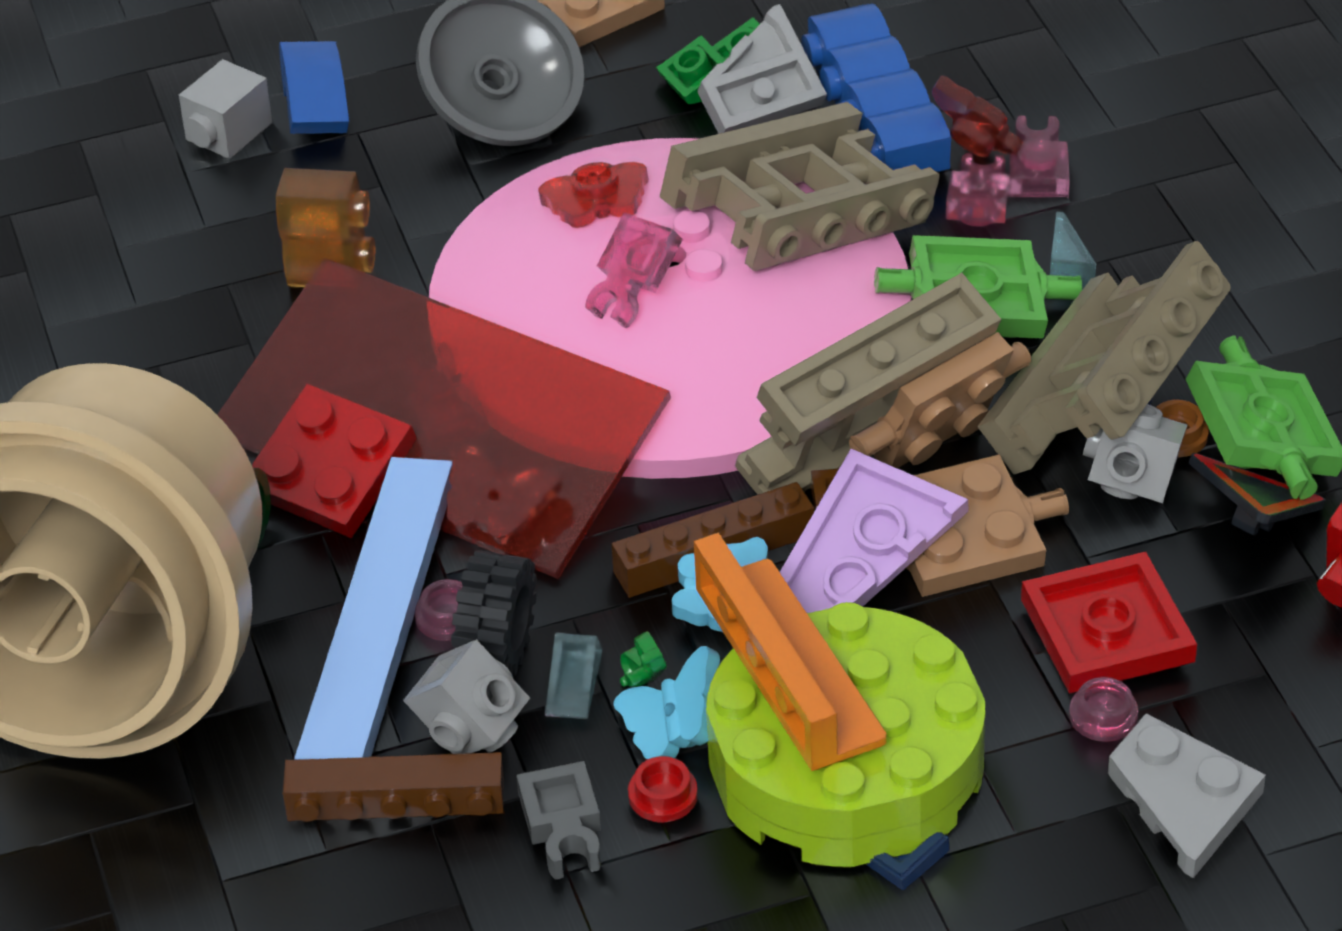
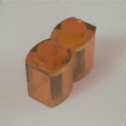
M284 168L276 193V215L279 234L283 241V265L288 286L359 290L364 272L371 273L373 271L375 240L374 237L365 236L364 229L369 220L370 198L368 191H360L356 172Z

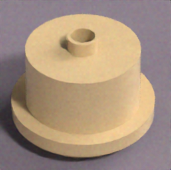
M107 363L72 365L39 376L20 389L8 403H0V737L29 749L74 758H110L144 752L165 744L196 724L214 705L243 655L250 632L252 617V587L248 567L257 550L262 526V501L259 485L246 452L224 421L196 396L163 377L123 365Z

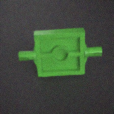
M913 235L909 251L911 269L876 267L874 275L875 293H906L915 299L958 274L963 273L1001 318L996 333L999 332L1005 338H1044L1048 322L1044 304L1045 299L1075 300L1082 291L1080 275H1046L1035 261L1031 240Z
M1230 336L1223 340L1219 347L1220 353L1226 361L1225 364L1203 361L1194 362L1185 379L1226 465L1244 469L1276 470L1279 474H1282L1294 499L1297 500L1298 496L1300 500L1307 499L1318 488L1311 474L1337 477L1342 469V446L1305 374L1277 371L1260 365L1252 358L1245 340L1241 336L1236 339V336Z

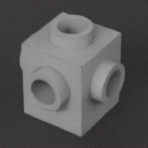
M1147 404L1123 437L1111 440L1101 428L1096 436L1087 438L1083 456L1094 459L1088 480L1101 484V488L1105 492L1115 497L1135 499L1141 496L1163 503L1187 424L1162 417L1163 413L1159 409Z
M476 639L439 655L403 701L429 728V733L436 743L449 750L452 754H469L481 749L491 753L504 745L516 732L518 724L514 719L530 697L513 680L509 669L503 663L494 659Z

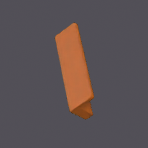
M719 533L695 540L696 590L810 770L814 771L884 746L886 744L885 730L772 560L763 559L741 567Z

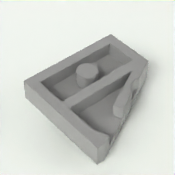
M780 4L773 6L766 13L764 21L748 37L745 35L735 45L729 57L723 63L717 64L701 81L698 89V94L718 134L792 116L822 106L827 95Z
M1148 714L1144 715L1109 756L1108 775L1125 797L1131 798L1137 803L1140 809V816L1154 834L1161 831L1178 851V866L1185 874L1192 878L1196 876L1264 792L1265 774Z

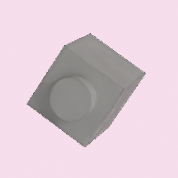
M224 59L179 94L186 140L229 159L273 123L266 77Z

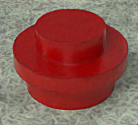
M658 756L644 761L637 768L628 785V799L632 809L642 818L654 822H670L687 815L697 802V782L684 763L672 757Z

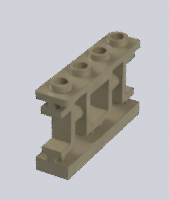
M844 102L672 145L659 197L673 209L686 206L691 211H696L714 205L736 222L731 244L738 249L748 247L745 264L753 271H757L924 223L933 208L934 195L940 175L931 167L920 169L916 165H910L892 170L871 154L875 134L868 129L858 131L863 113L849 102ZM804 182L814 192L806 194L795 184Z
M1199 241L1185 245L1161 278L1139 285L1132 275L1124 278L1117 285L1108 272L1090 279L1033 353L1030 365L1019 371L977 427L998 455L1000 454L1002 460L1013 474L1032 469L1058 433L1078 427L1087 439L1096 436L1102 428L1111 440L1123 437L1228 294L1231 288L1230 283Z
M960 273L761 384L756 398L767 410L761 414L759 421L771 437L738 455L735 463L736 469L757 495L794 482H798L805 492L811 488V471L838 469L841 467L850 451V437L876 424L881 416L886 415L893 406L900 387L996 333L1001 318L965 275Z

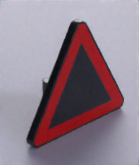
M1192 453L1188 462L1238 505L1231 524L1253 536L1258 533L1259 528L1270 532L1275 522L1322 510L1326 501L1324 497L1315 493L1304 500H1300L1298 496L1296 500L1291 496L1286 483L1236 466L1226 465L1224 462L1198 453Z

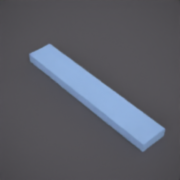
M391 457L298 745L295 760L371 757L455 482L456 473L453 461Z

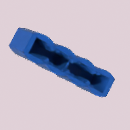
M873 3L808 17V34L802 35L801 45L812 67H815L820 75V82L827 93L826 100H834L836 104L849 102L863 113L858 131L868 129L875 134L871 154L892 170L910 165H916L920 169L931 167L936 172L950 169L951 135L945 119L937 106L930 102L921 78L910 68L900 43L894 36L890 35L887 23L878 7Z

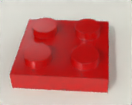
M306 384L253 462L252 467L260 468L266 474L270 486L271 505L352 538L379 497L391 457L405 458L417 437L410 424Z
M1146 552L1022 581L1021 601L1069 694L1194 663L1196 660L1197 642Z

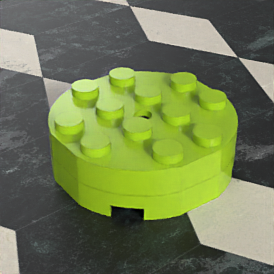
M852 602L839 603L832 608L807 613L886 732V744L884 746L811 771L734 648L723 659L713 676L707 694L706 719L709 768L727 816L741 831L759 844L763 843L766 834L781 842L802 848L803 862L826 866L854 867L871 863L870 859L882 853H887L891 857L912 853L921 843L936 832H941L944 835L948 834L957 825L958 810L961 809L972 792L978 794L984 772L985 699L963 652L949 638L932 627L905 615L877 608L862 607Z

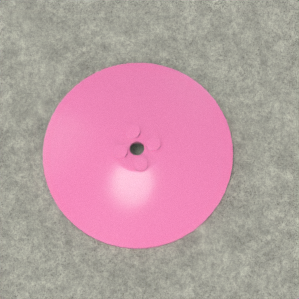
M647 139L596 147L544 164L514 179L477 206L457 227L441 252L430 283L428 312L432 346L439 368L450 388L461 402L485 425L505 439L532 453L579 469L622 477L650 479L691 478L737 471L735 463L738 455L771 437L759 421L761 414L767 411L756 398L762 383L912 300V296L906 293H875L874 275L876 267L908 269L905 255L896 236L891 232L753 271L745 264L748 247L738 249L731 244L736 222L714 205L696 211H691L686 206L673 209L659 197L671 146L696 139ZM804 182L795 184L806 194L814 192ZM673 261L680 264L672 267H663L659 263Z

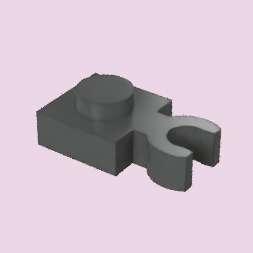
M581 761L517 774L518 794L532 845L546 842L547 866L551 876L554 879L564 878L562 859L571 853L582 854L588 860L590 871H598L601 866L600 844L594 832L601 831L600 812L585 762Z

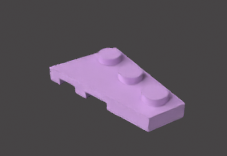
M850 449L783 565L780 574L806 613L832 608L844 602L856 603L863 607L969 511L968 499Z

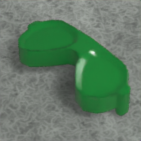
M648 631L634 639L636 647L620 655V663L625 674L620 678V683L623 687L628 685L630 687L646 686L654 682L667 668L661 651Z

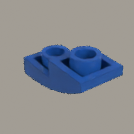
M336 41L280 42L279 54L283 96H287L290 134L347 133L349 124L348 108Z

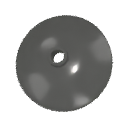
M447 0L430 16L418 41L416 68L420 85L426 98L447 123L473 139L502 146H519L537 142L550 136L564 125L581 97L584 85V65L579 46L565 23L553 11L537 0ZM483 80L495 82L499 89L488 87Z

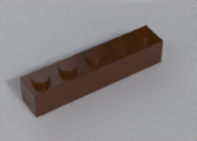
M794 482L613 542V572L630 598L678 582V563L680 558L686 554L694 553L695 540L716 533L721 535L726 544L742 543L753 537H759L764 539L768 551L797 542L814 513V507L798 482Z
M497 752L285 760L283 797L287 821L308 822L335 819L355 820L363 818L504 814L502 754Z

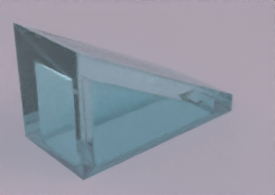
M1056 212L1050 275H1080L1083 290L1090 279L1095 277L1096 263L1065 213Z
M555 633L545 710L546 716L588 720L602 654V648L597 636Z

